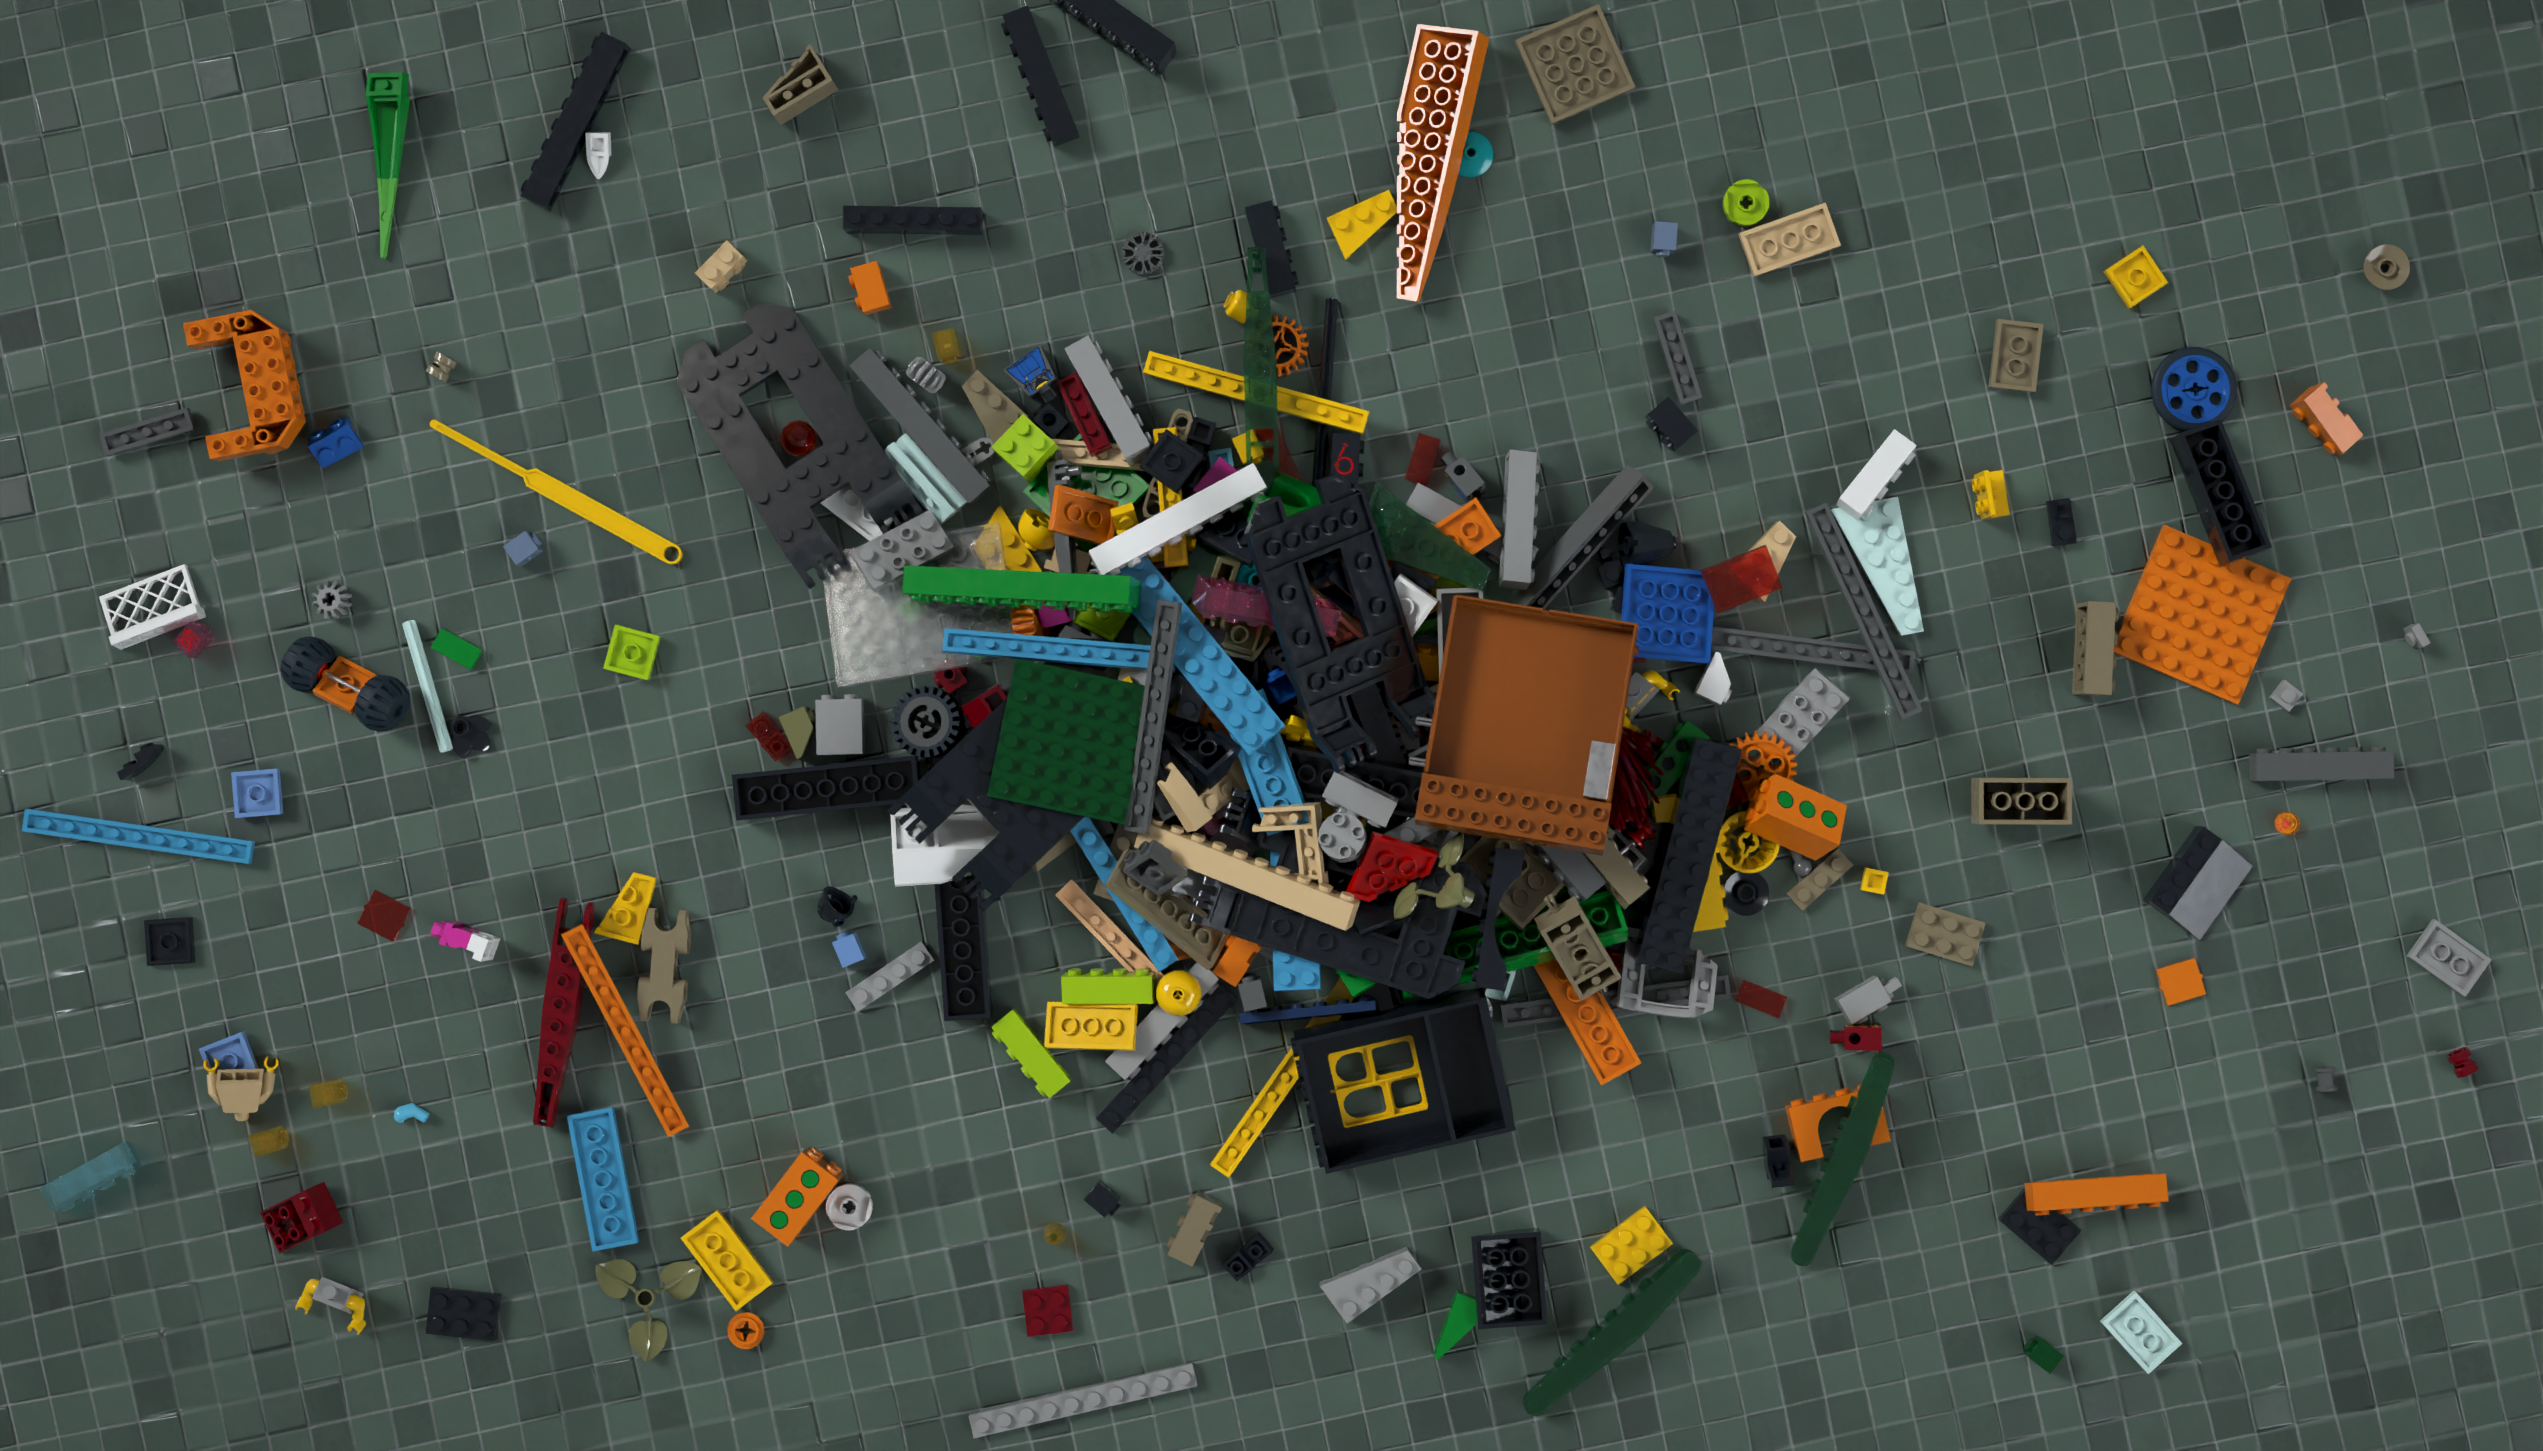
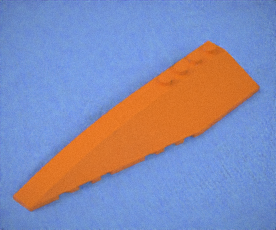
M1417 24L1397 112V122H1399V132H1397V142L1399 143V155H1397V164L1399 165V175L1397 176V214H1399V224L1397 225V234L1399 235V247L1397 248V257H1399L1397 299L1419 302L1441 238L1462 161L1489 38L1479 31Z

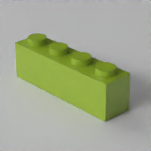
M1079 968L1068 969V972L1061 976L1062 1004H1153L1156 1001V972H1149L1147 968L1136 969L1135 972H1127V969L1124 968L1113 969V972H1104L1102 968L1091 969L1090 972H1082Z
M1015 1008L992 1026L994 1038L999 1043L1002 1041L1008 1047L1006 1050L1008 1055L1014 1061L1018 1059L1023 1066L1020 1069L1028 1079L1032 1077L1037 1083L1035 1087L1043 1097L1047 1095L1048 1098H1051L1072 1080L1047 1048H1044L1043 1042Z

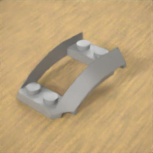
M1630 940L1624 942L1619 955H1622L1619 973L1621 979L1618 982L1617 997L1614 998L1618 1008L1681 1018H1695L1713 1010L1718 965L1711 959H1707L1701 950H1688L1684 965L1692 966L1688 1006L1642 1000L1645 964L1637 963L1633 958L1637 943H1633Z

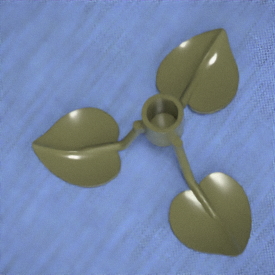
M1459 833L1451 838L1439 853L1438 866L1445 868L1450 875L1443 889L1439 893L1418 889V885L1414 882L1408 884L1401 890L1395 901V920L1405 918L1414 910L1418 902V895L1420 894L1436 897V906L1441 909L1456 905L1467 908L1471 905L1475 896L1474 892L1464 887V878L1460 873L1454 874L1451 870V866L1458 862L1462 854L1464 833Z
M616 1259L597 1264L595 1267L598 1283L608 1296L621 1299L631 1289L636 1295V1303L644 1308L647 1321L641 1320L633 1324L629 1331V1342L645 1362L650 1361L665 1346L668 1330L664 1322L660 1320L652 1322L649 1307L655 1303L656 1295L668 1289V1294L677 1300L687 1299L692 1296L698 1287L702 1268L692 1262H673L667 1265L660 1274V1279L665 1286L655 1291L648 1288L638 1291L631 1285L636 1280L637 1274L634 1266L629 1261Z

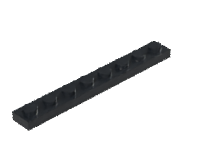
M1220 984L1143 1066L1137 1075L1102 1110L1096 1119L1113 1134L1238 999Z

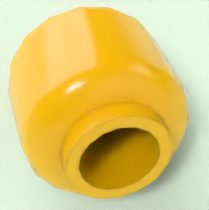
M1237 290L1235 293L1231 292L1224 303L1226 315L1241 324H1245L1249 320L1253 321L1259 312V308L1256 307L1257 299L1242 290Z

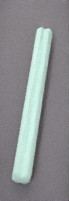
M409 620L404 622L402 626L439 751L448 752L453 749L447 725L416 621Z

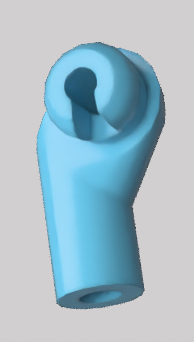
M414 1103L399 1106L394 1111V1119L399 1123L411 1117L425 1123L430 1115L429 1112Z

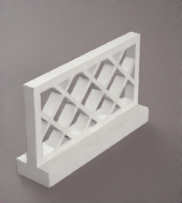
M185 564L99 597L111 634L109 636L110 643L120 650L206 617L204 609L200 607L188 566ZM182 572L184 580L181 586L178 587L172 584L174 576ZM155 582L165 583L159 595L150 592ZM169 586L178 589L173 602L164 598ZM137 589L143 591L138 603L128 600L132 591ZM183 592L190 595L191 604L186 606L178 604ZM148 594L157 598L151 610L142 606ZM117 597L122 601L115 612L110 610L108 600ZM163 600L170 603L171 606L167 613L161 615L156 611ZM127 602L136 606L130 618L121 615ZM140 609H144L150 612L146 621L141 623L135 621ZM119 617L128 620L125 628L117 632L115 624Z

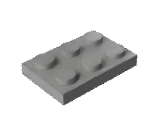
M2435 919L2431 920L2406 955V957L2462 997H2466L2492 960Z

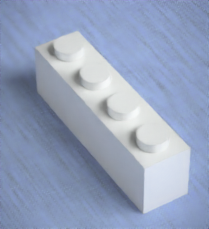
M1894 429L1840 496L1836 505L1857 521L1862 516L1867 517L1875 507L1872 503L1876 498L1881 500L1888 491V488H1886L1890 481L1894 483L1902 473L1899 469L1905 463L1908 466L1914 459L1916 454L1913 452L1917 445Z

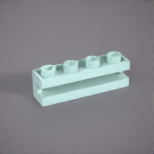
M907 433L902 435L896 443H891L884 450L908 489L927 511L931 510L940 525L959 512L967 502Z

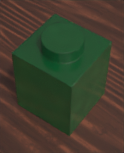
M2038 1335L2028 1340L2023 1354L2049 1374L2052 1373L2064 1357V1355Z

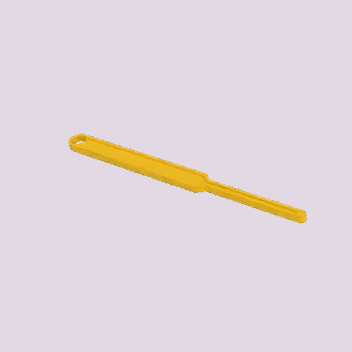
M437 420L430 421V427L523 477L525 485L530 489L668 564L674 565L681 561L683 552L678 545L537 468L526 470ZM669 547L678 549L679 556L675 561H668L665 558V551Z

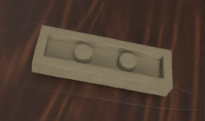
M1836 848L1812 869L1807 876L1792 887L1786 895L1803 911L1847 872L1853 864Z

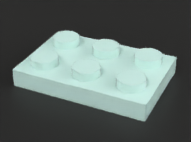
M2132 1291L2100 1320L2102 1325L2147 1374L2153 1371L2182 1344L2135 1291Z

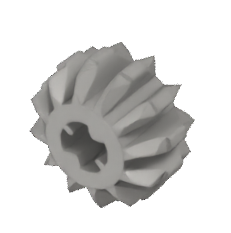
M916 357L909 364L906 371L909 378L930 393H936L946 380L945 374L922 357Z
M325 581L324 587L321 585L316 586L319 594L312 593V596L317 598V601L312 602V606H319L316 611L317 614L321 615L324 613V618L330 619L331 616L334 619H339L340 613L343 615L347 614V610L344 607L352 606V603L347 602V599L352 597V594L345 593L348 589L347 586H340L339 581H334L333 583ZM332 596H335V600L332 601V604L329 603V600L332 599Z

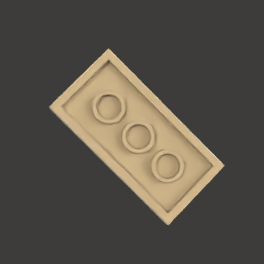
M1826 203L1738 234L1753 277L1841 246Z

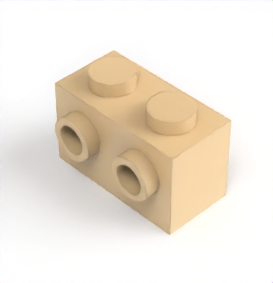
M726 240L695 274L710 289L717 293L728 285L729 279L734 274L742 271L747 260Z

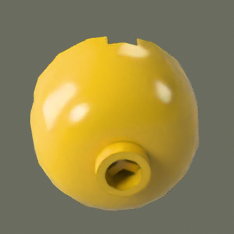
M1033 508L1025 509L1018 523L1019 534L1025 541L1024 545L1030 550L1051 549L1055 546L1053 532L1048 531L1049 516Z
M1174 970L1166 973L1159 980L1156 987V999L1159 1006L1166 1013L1173 1016H1184L1198 1007L1202 989L1199 981L1193 974L1184 970Z

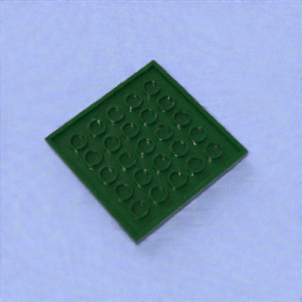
M1016 658L987 796L1125 825L1133 788L1132 773L1145 685Z

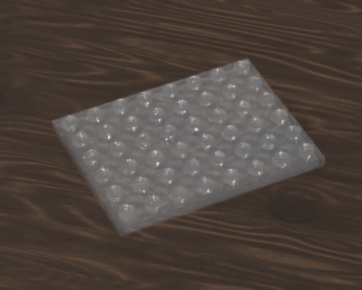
M996 522L946 531L945 534L954 546L953 551L924 565L926 567L1007 570L1000 523ZM855 548L840 550L848 563L844 568L838 565L834 555L826 559L835 570L833 575L828 573L821 562V569L827 579L823 580L838 688L1008 659L942 652L945 628L1014 634L1012 624L1010 623L1011 608L1006 607V605L997 603V607H986L975 602V606H965L954 601L953 605H943L932 600L931 604L917 603V601L910 600V596L902 593L903 577L873 592L850 556V551Z

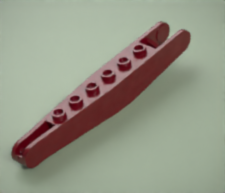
M567 898L560 899L557 909L542 1009L536 1100L533 1115L534 1125L551 1128L554 1127L557 1118L559 1100L581 1014L586 982L568 947L563 945L561 934L573 929L565 927L568 911ZM588 902L584 912L583 926L590 939L595 912L594 902ZM547 1083L554 1084L550 1100H545Z

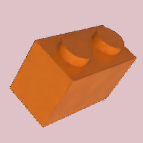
M877 261L850 268L852 275H849L848 278L852 289L856 288L858 297H855L858 311L862 310L865 315H870L892 308L880 265Z

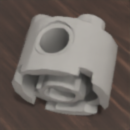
M1336 812L1322 823L1318 841L1322 850L1331 859L1340 863H1346L1358 859L1363 854L1368 843V837L1364 825L1355 816Z

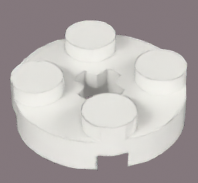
M853 1183L838 1186L829 1195L826 1202L827 1215L833 1224L842 1230H854L863 1226L869 1220L873 1210L870 1193L862 1186ZM848 1201H852L853 1205L856 1206V1209L851 1210V1213H848L847 1208L843 1207V1204H847Z

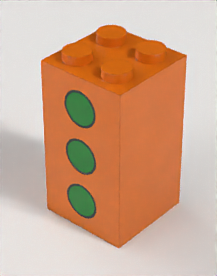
M1778 774L1765 779L1760 785L1750 791L1748 797L1750 804L1744 816L1746 820L1744 830L1815 861L1840 845L1847 805Z
M807 1147L800 1153L751 1218L787 1247L797 1238L845 1175L841 1172L842 1168L833 1161L829 1163L823 1158L824 1154L815 1147L812 1149Z

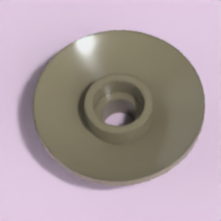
M2390 244L2380 245L2367 254L2363 266L2364 274L2368 282L2375 288L2392 290L2401 286L2408 278L2410 262L2405 252L2399 247ZM2381 265L2387 267L2386 273L2381 271Z

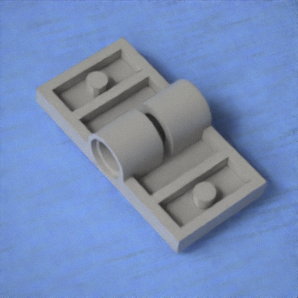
M928 510L850 551V556L872 591L875 592L902 578L904 566H924L953 551L954 546L931 510Z
M1814 667L1758 728V735L1762 736L1765 730L1768 737L1776 733V741L1783 737L1784 745L1790 744V751H1794L1796 757L1845 705L1850 696Z

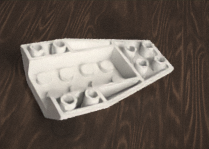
M904 804L895 815H891L895 887L942 884L952 881V877L989 844L999 832L974 806L961 805L919 844L915 837L921 831L923 832L927 826L920 821L911 832H907L905 828L917 816L914 814L901 825L899 820L911 811ZM968 872L966 875H964V877L969 876V875H972V874H971L970 872Z

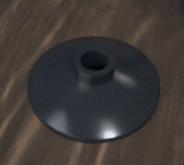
M1737 871L1725 882L1724 901L1729 909L1736 914L1743 916L1754 915L1766 906L1769 899V887L1766 880L1759 873ZM1743 888H1747L1749 891L1746 897L1741 895Z

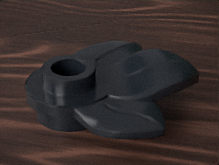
M458 716L454 718L450 724L451 733L454 735L452 741L454 751L461 758L465 759L471 749L478 751L489 750L490 740L485 731L490 728L491 723L482 716H474L472 718ZM461 723L466 725V730L463 732L459 729Z

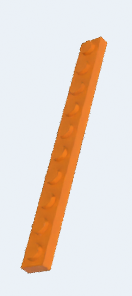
M583 924L561 934L667 1136L670 1137L689 1127Z

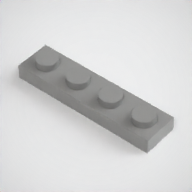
M921 941L845 993L856 1010L860 1011L935 959L923 941Z

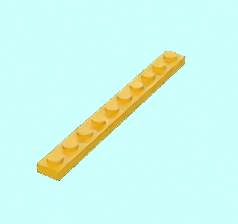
M1152 351L1148 353L1143 370L1144 375L1362 435L1369 416V411Z
M1340 977L1323 1002H1327V1005H1336L1337 1000L1349 999L1351 1003L1354 998ZM1342 1015L1311 1018L1305 1028L1338 1021ZM1292 1047L1210 1163L1212 1167L1228 1178L1299 1078L1296 1067V1060H1299V1056L1294 1057Z

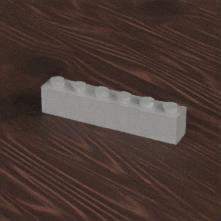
M1088 335L1064 348L1129 466L1145 459L1151 451V445L1154 442L1148 431L1143 433L1140 427L1144 426L1138 413L1132 414L1130 409L1133 408V405L1127 395L1122 396L1120 390L1123 387L1117 377L1112 378L1110 375L1113 369L1108 360L1101 359L1100 354L1103 352L1098 342L1092 343Z
M1509 450L1505 457L1499 587L1526 590L1530 583L1534 581L1535 570L1531 569L1532 561L1535 560L1536 548L1532 547L1533 539L1536 538L1537 526L1533 524L1534 517L1536 518L1538 512V504L1534 503L1535 496L1538 495L1539 482H1536V474H1539L1540 470L1537 452Z
M1417 483L1404 509L1407 510L1406 514L1415 520L1422 518L1427 521V526L1432 527L1462 506ZM1495 525V526L1497 527V529L1499 530V532L1501 533V532H1502V528H1500V527H1498L1497 525ZM1501 537L1480 550L1488 554L1487 559L1496 564L1500 562Z
M1198 962L1188 971L1199 981L1202 989L1201 998L1207 992L1211 995L1219 986L1217 983L1219 977L1211 969L1206 970ZM1202 999L1200 1000V1002H1199V1004H1198V1007L1193 1010L1194 1012H1195V1011L1202 1005V1003L1204 1002ZM1157 1004L1137 1026L1135 1051L1114 1050L1105 1062L1124 1080L1128 1077L1133 1079L1141 1070L1139 1065L1145 1059L1148 1062L1157 1053L1154 1050L1159 1043L1164 1045L1173 1036L1170 1031L1175 1026L1180 1028L1188 1018L1185 1015H1170Z

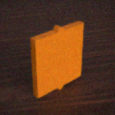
M2195 958L2156 969L2160 982L2159 989L2163 992L2167 1006L2206 994L2201 979L2203 975L2199 972Z

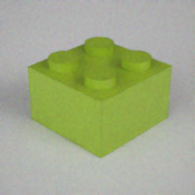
M1024 414L992 446L996 454L1029 484L1043 471L1047 463L1053 460L1054 452L1060 450L1056 443Z

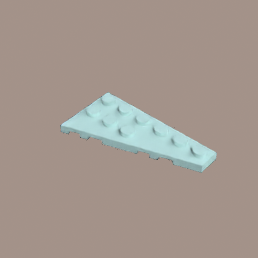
M1898 497L1874 501L1872 503L1875 506L1867 517L1862 516L1859 521L1841 508L1830 509L1840 527V531L1845 536L1859 565L1875 589L1877 597L1880 598L1884 605L1886 613L1899 636L1923 632L1924 629Z

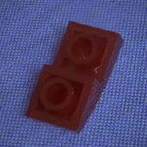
M1418 433L1412 457L1405 474V480L1427 486L1438 452L1440 439Z
M763 710L745 725L775 762L792 749L789 740Z

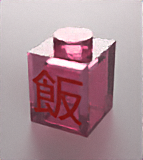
M190 622L172 643L187 657L197 658L215 638L210 634L211 629L204 623Z

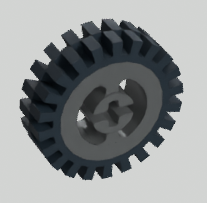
M920 686V688L911 689L909 693L905 692L902 695L903 698L897 700L896 704L898 706L892 710L894 718H890V723H893L891 731L896 735L894 737L895 741L899 742V746L905 749L907 753L917 757L936 758L942 754L949 753L948 750L956 746V741H960V732H964L962 722H965V719L961 716L963 711L958 706L959 702L957 699H954L953 695L948 694L942 689L930 686ZM926 706L927 710L918 713L917 716L928 719L934 724L941 723L940 730L931 738H928V734L936 732L938 728L927 726L922 721H914L916 713Z

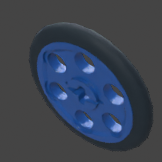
M2187 347L2169 354L2159 364L2152 379L2151 396L2154 407L2160 417L2170 426L2185 432L2219 419L2222 422L2225 421L2235 406L2237 382L2233 370L2222 356L2206 348ZM2188 361H2193L2197 364V371L2194 374L2189 373L2186 369ZM2210 370H2214L2218 374V380L2215 383L2207 379V373ZM2171 374L2179 378V384L2176 387L2168 384V377ZM2193 384H2194L2195 388H2199V389H2201V388H2207V389L2200 390L2199 392H2197V393L2195 394V396H2194V392H2190V391L2182 392V390H2187V389L2193 387ZM2212 393L2220 395L2221 402L2219 405L2211 404L2209 398ZM2173 397L2179 398L2182 402L2181 408L2178 410L2173 409L2170 405ZM2194 406L2202 409L2203 413L2200 419L2194 418L2191 414Z

